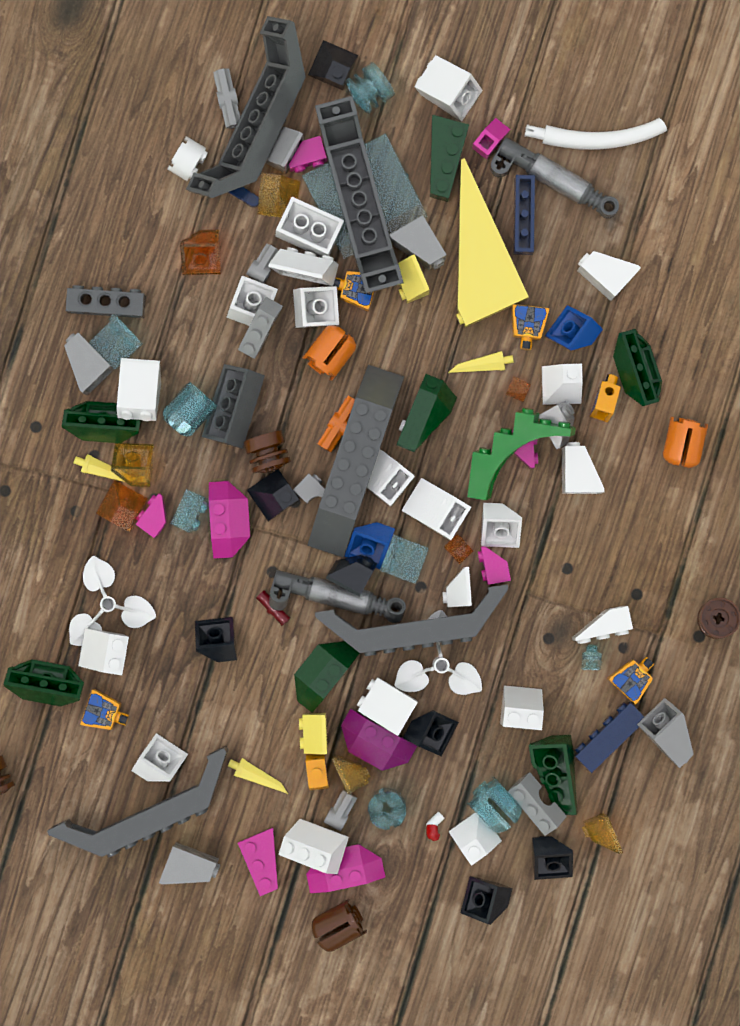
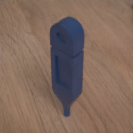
M244 187L228 192L251 207H257L260 203L259 197Z

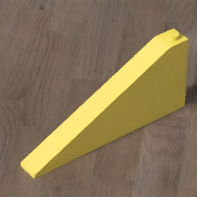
M464 158L460 162L458 314H456L459 324H464L466 328L512 307L513 304L516 305L527 300L529 296Z

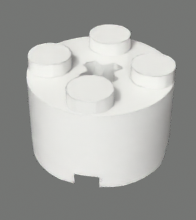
M186 136L185 141L187 143H181L172 159L173 167L169 165L167 170L188 181L194 172H198L196 166L198 163L203 164L208 152L205 151L206 148Z

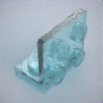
M113 314L109 318L110 322L89 343L114 369H117L120 366L121 358H129L143 343Z
M186 489L171 524L191 534L193 531H197L201 523L198 519L201 513L205 514L209 505L207 498Z
M393 534L380 571L415 584L429 549Z

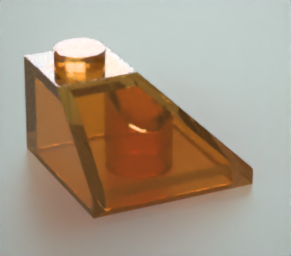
M199 230L180 241L183 275L221 274L219 230Z
M114 480L96 514L130 532L148 498Z

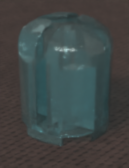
M189 381L165 407L162 415L164 421L181 436L189 437L212 414L217 405Z
M492 777L494 780L489 783L482 782L472 792L474 797L470 803L467 801V804L494 832L501 833L510 829L511 826L488 799L491 798L514 823L519 820L522 808L499 781Z
M381 788L375 791L368 803V814L370 815L371 822L377 828L390 830V826L394 825L396 828L404 821L407 812L403 796L390 788ZM384 802H387L388 806L392 808L388 813L385 810L382 811Z

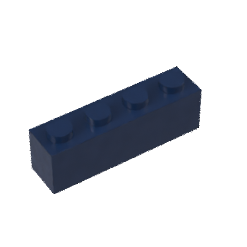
M516 175L514 178L513 255H533L535 175Z
M623 702L616 709L617 713L613 717L610 715L603 721L602 724L604 726L599 731L595 729L588 736L590 738L585 744L582 742L575 749L576 753L574 756L591 773L639 728L637 724L644 716L632 703L628 702L626 704Z

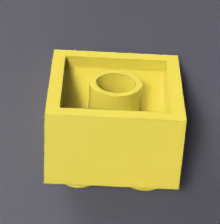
M415 254L399 262L404 284H400L401 289L398 290L402 300L406 299L408 304L429 295V287Z
M326 713L303 714V718H299V730H303V738H300V749H304V754H327Z

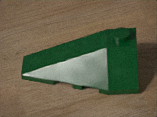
M425 374L396 444L397 446L415 452L427 440L429 435L451 414L457 397L443 380Z
M552 735L530 743L531 763L534 769L536 768L540 776L539 779L544 784L551 803L555 802L565 815H577L574 752L571 735Z

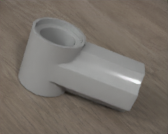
M267 243L257 260H254L246 275L264 284L271 273V268L268 267L269 263L279 250Z
M343 790L334 807H331L324 823L341 831L357 797Z

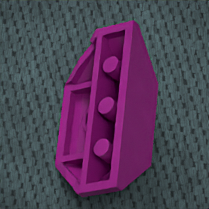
M351 708L341 724L348 752L382 771L408 763L417 748L415 744L399 735L397 736Z

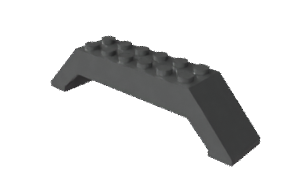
M267 16L260 31V34L263 36L267 60L219 164L201 173L194 172L186 188L187 191L214 198L257 181L306 78L296 27L293 21Z
M353 96L316 105L315 109L327 159L365 292L367 294L404 284L364 145Z
M371 365L367 366L328 478L307 546L344 558L404 376Z
M508 585L488 587L486 596L475 610L469 614L365 629L355 628L338 616L336 610L315 612V617L359 653H364L365 656L376 655V651L383 650L384 653H392L396 651L395 648L403 647V651L415 649L414 645L422 644V648L433 647L434 642H441V645L453 644L455 639H460V642L472 641V637H476L507 592Z
M225 746L207 755L208 763L200 784L99 831L74 824L70 819H67L48 829V835L103 857L107 855L109 858L118 854L122 847L129 849L135 846L139 839L146 841L154 837L155 832L159 830L163 833L171 829L176 822L180 825L189 821L190 816L193 814L196 817L207 812L212 802L228 748Z

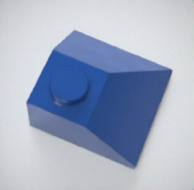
M567 305L545 336L569 350H575L592 345L603 329L593 318Z
M378 522L354 528L344 557L367 556L377 563V569H381L395 529Z

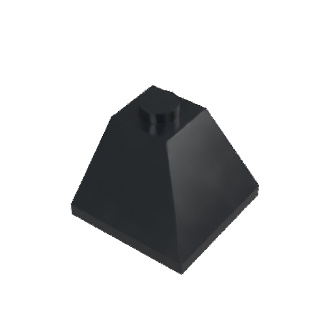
M323 40L308 76L343 90L358 55Z
M279 469L247 489L268 522L299 501V498Z
M362 555L336 560L325 579L360 597L377 563L370 557Z
M233 617L195 621L196 652L216 662L237 660Z
M432 710L412 720L403 738L418 747L442 757L459 722Z
M552 836L532 838L534 880L573 877L572 849Z
M470 876L461 914L491 925L508 908L513 888Z

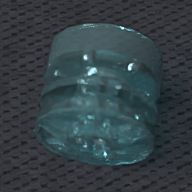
M373 62L362 68L364 79L354 74L355 82L350 78L345 81L350 95L353 96V100L367 114L372 112L370 104L376 109L379 107L376 100L377 97L381 101L386 102L395 96L394 90L387 78Z

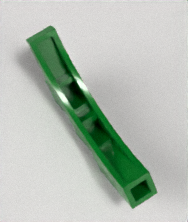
M522 408V410L515 413L513 432L510 428H501V430L494 432L492 452L491 449L483 447L473 452L467 497L480 500L490 499L494 483L501 468L508 458L520 447L538 438L575 435L576 427L570 426L569 422L560 421L559 424L551 423L552 420L543 418L538 421L539 413H535L534 409Z

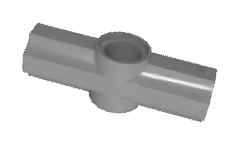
M219 69L213 72L218 91L216 92L220 109H222L226 129L236 128L241 117L238 110L237 94L235 88H233L230 70Z

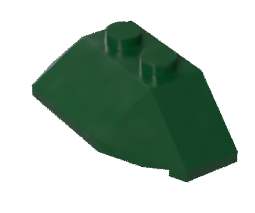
M636 329L619 333L613 358L624 392L642 406L659 402L662 379L650 344L638 334Z
M85 401L71 409L64 410L62 428L82 441L122 443L139 433L141 420L118 418L117 403Z
M345 641L318 644L294 674L297 701L313 713L360 653Z
M31 659L15 667H9L3 686L23 700L61 707L80 701L84 682L70 666Z

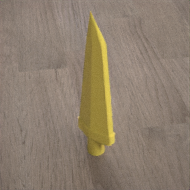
M502 351L459 363L448 373L505 370L504 364L514 363L513 355L503 357Z
M87 454L85 459L75 457L74 464L82 466V473L123 482L139 480Z
M242 758L240 763L232 759L230 760L228 767L236 770L234 776L288 794L281 782Z

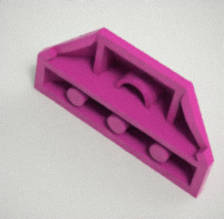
M229 481L209 482V513L213 558H231L250 538L248 498Z
M360 844L345 848L338 874H327L310 868L306 874L310 893L331 892L368 884L385 878L382 858Z

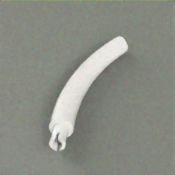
M660 118L637 127L609 132L573 131L548 125L544 129L527 125L524 137L543 140L542 144L563 148L609 149L651 139L666 132L667 127Z

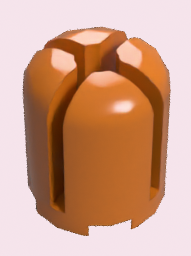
M329 325L325 327L302 359L307 358L310 367L319 374L326 373L331 376L329 380L333 381L355 352L356 343L353 337L349 334L346 335L342 328Z
M671 416L663 451L664 459L668 463L679 466L680 462L683 467L687 468L697 466L701 460L709 424L705 423V427L700 426V423L685 418H679V421H674V417Z

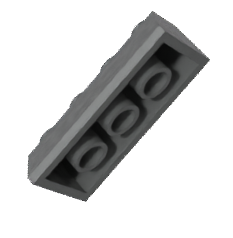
M224 364L202 437L243 449V442L246 441L265 375L249 369Z

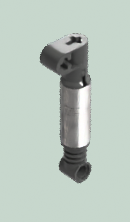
M507 137L492 159L490 170L495 177L506 176L512 165L516 164L525 169L528 175H535V179L543 184L545 183V185L560 194L562 193L565 197L567 196L578 204L586 205L588 203V207L593 206L592 209L596 208V211L604 218L614 217L619 209V202L616 198L607 195L602 196L603 193L599 194V190L594 191L595 188H593L590 182L570 170L568 171L565 167L563 168V166L542 154L531 152ZM498 155L511 161L510 163L504 161L503 168H500V170L497 169V165L501 163L502 158L498 157ZM610 203L613 205L614 210L608 212L604 209V205Z
M276 570L269 596L270 607L277 611L286 608L290 594L293 593L304 596L309 601L327 604V606L334 605L335 608L350 610L363 615L372 614V612H375L374 615L379 613V616L383 614L391 623L400 622L406 610V604L400 598H391L386 601V598L382 600L380 596L376 598L377 595L368 590H363L359 597L329 580L313 576L307 578ZM279 590L282 591V596L280 599H278ZM391 609H398L399 612H394Z

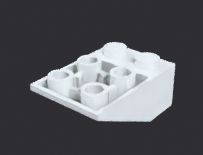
M380 449L367 488L391 507L415 476Z
M421 478L401 511L445 538L452 540L471 507Z
M628 606L604 610L576 633L572 640L582 644L591 642L590 638L593 637L601 640L610 638L609 634L615 633L617 636L629 634L628 630L633 629Z

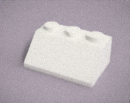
M291 197L277 226L275 237L308 252L315 253L322 258L323 255L330 256L344 220Z
M287 247V250L280 249L276 253L268 267L280 275L333 286L339 264L333 261L334 258L323 255L320 258L316 257L315 253L305 251L302 254L298 253L297 249Z
M299 819L284 836L278 855L327 874H338L349 837Z

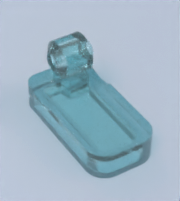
M588 644L586 652L582 654L581 669L601 670L602 653H598L596 645Z

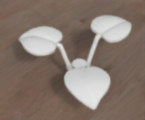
M92 556L85 565L83 582L90 591L101 590L103 599L100 602L101 610L93 619L90 615L83 613L76 615L71 620L69 626L70 644L75 646H82L85 628L102 631L100 624L95 621L103 612H111L114 608L124 610L121 615L122 621L131 628L142 627L156 618L153 607L142 597H127L123 607L117 605L112 597L106 595L103 587L112 585L115 573L108 563L95 556Z
M438 610L428 619L448 616L442 610ZM436 642L438 657L433 660L432 667L423 669L422 664L418 661H406L400 666L394 683L395 687L402 691L416 692L424 689L429 683V678L425 672L435 670L438 673H445L449 671L453 673L448 679L450 689L453 692L467 695L482 691L480 676L471 664L460 662L456 665L455 670L449 668V662L443 657L440 642Z

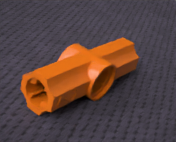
M350 396L345 398L338 412H335L327 425L328 428L317 443L329 452L334 450L344 434L355 401L354 398Z

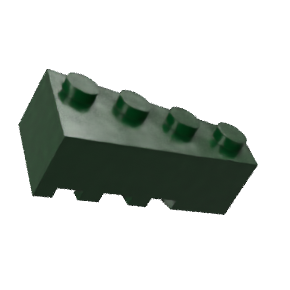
M432 115L430 197L448 202L469 124Z

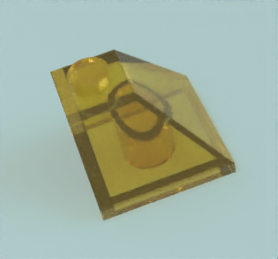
M262 173L258 214L282 217L291 197L298 199L300 181L282 175Z
M115 443L111 472L130 486L150 487L153 470V444Z
M336 754L332 756V761L347 794L369 783L368 778L371 776L367 767L363 768L360 763Z
M605 813L583 821L585 826L582 827L586 838L590 837L591 841L618 854L623 853L609 817Z

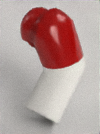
M439 811L426 824V835L432 841L439 839L438 825L445 819Z

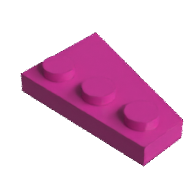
M272 827L238 842L260 896L278 889L274 830Z

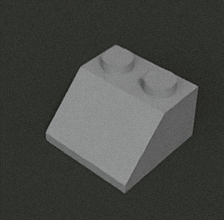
M283 127L266 160V164L286 174L289 169V163L301 142L304 141L303 133Z
M565 401L540 414L539 419L552 420L551 423L559 424L560 421L569 422L570 426H573L575 420L573 414L575 412L573 407ZM550 436L556 450L567 445L570 438L568 436Z

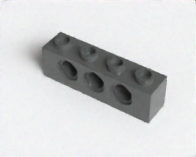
M73 285L72 288H67L66 312L71 314L144 318L146 295L138 289L122 292L120 288H111V291H104L102 287H92L89 290L84 289V286ZM91 296V303L84 305L82 303L83 297ZM104 297L111 298L108 306H102L101 300ZM123 298L130 299V304L127 307L120 306Z

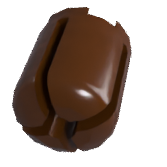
M350 899L318 915L312 921V934L314 938L320 937L317 943L326 952L335 951L367 933V929L363 931L361 925L363 918L356 905L351 906L348 903Z

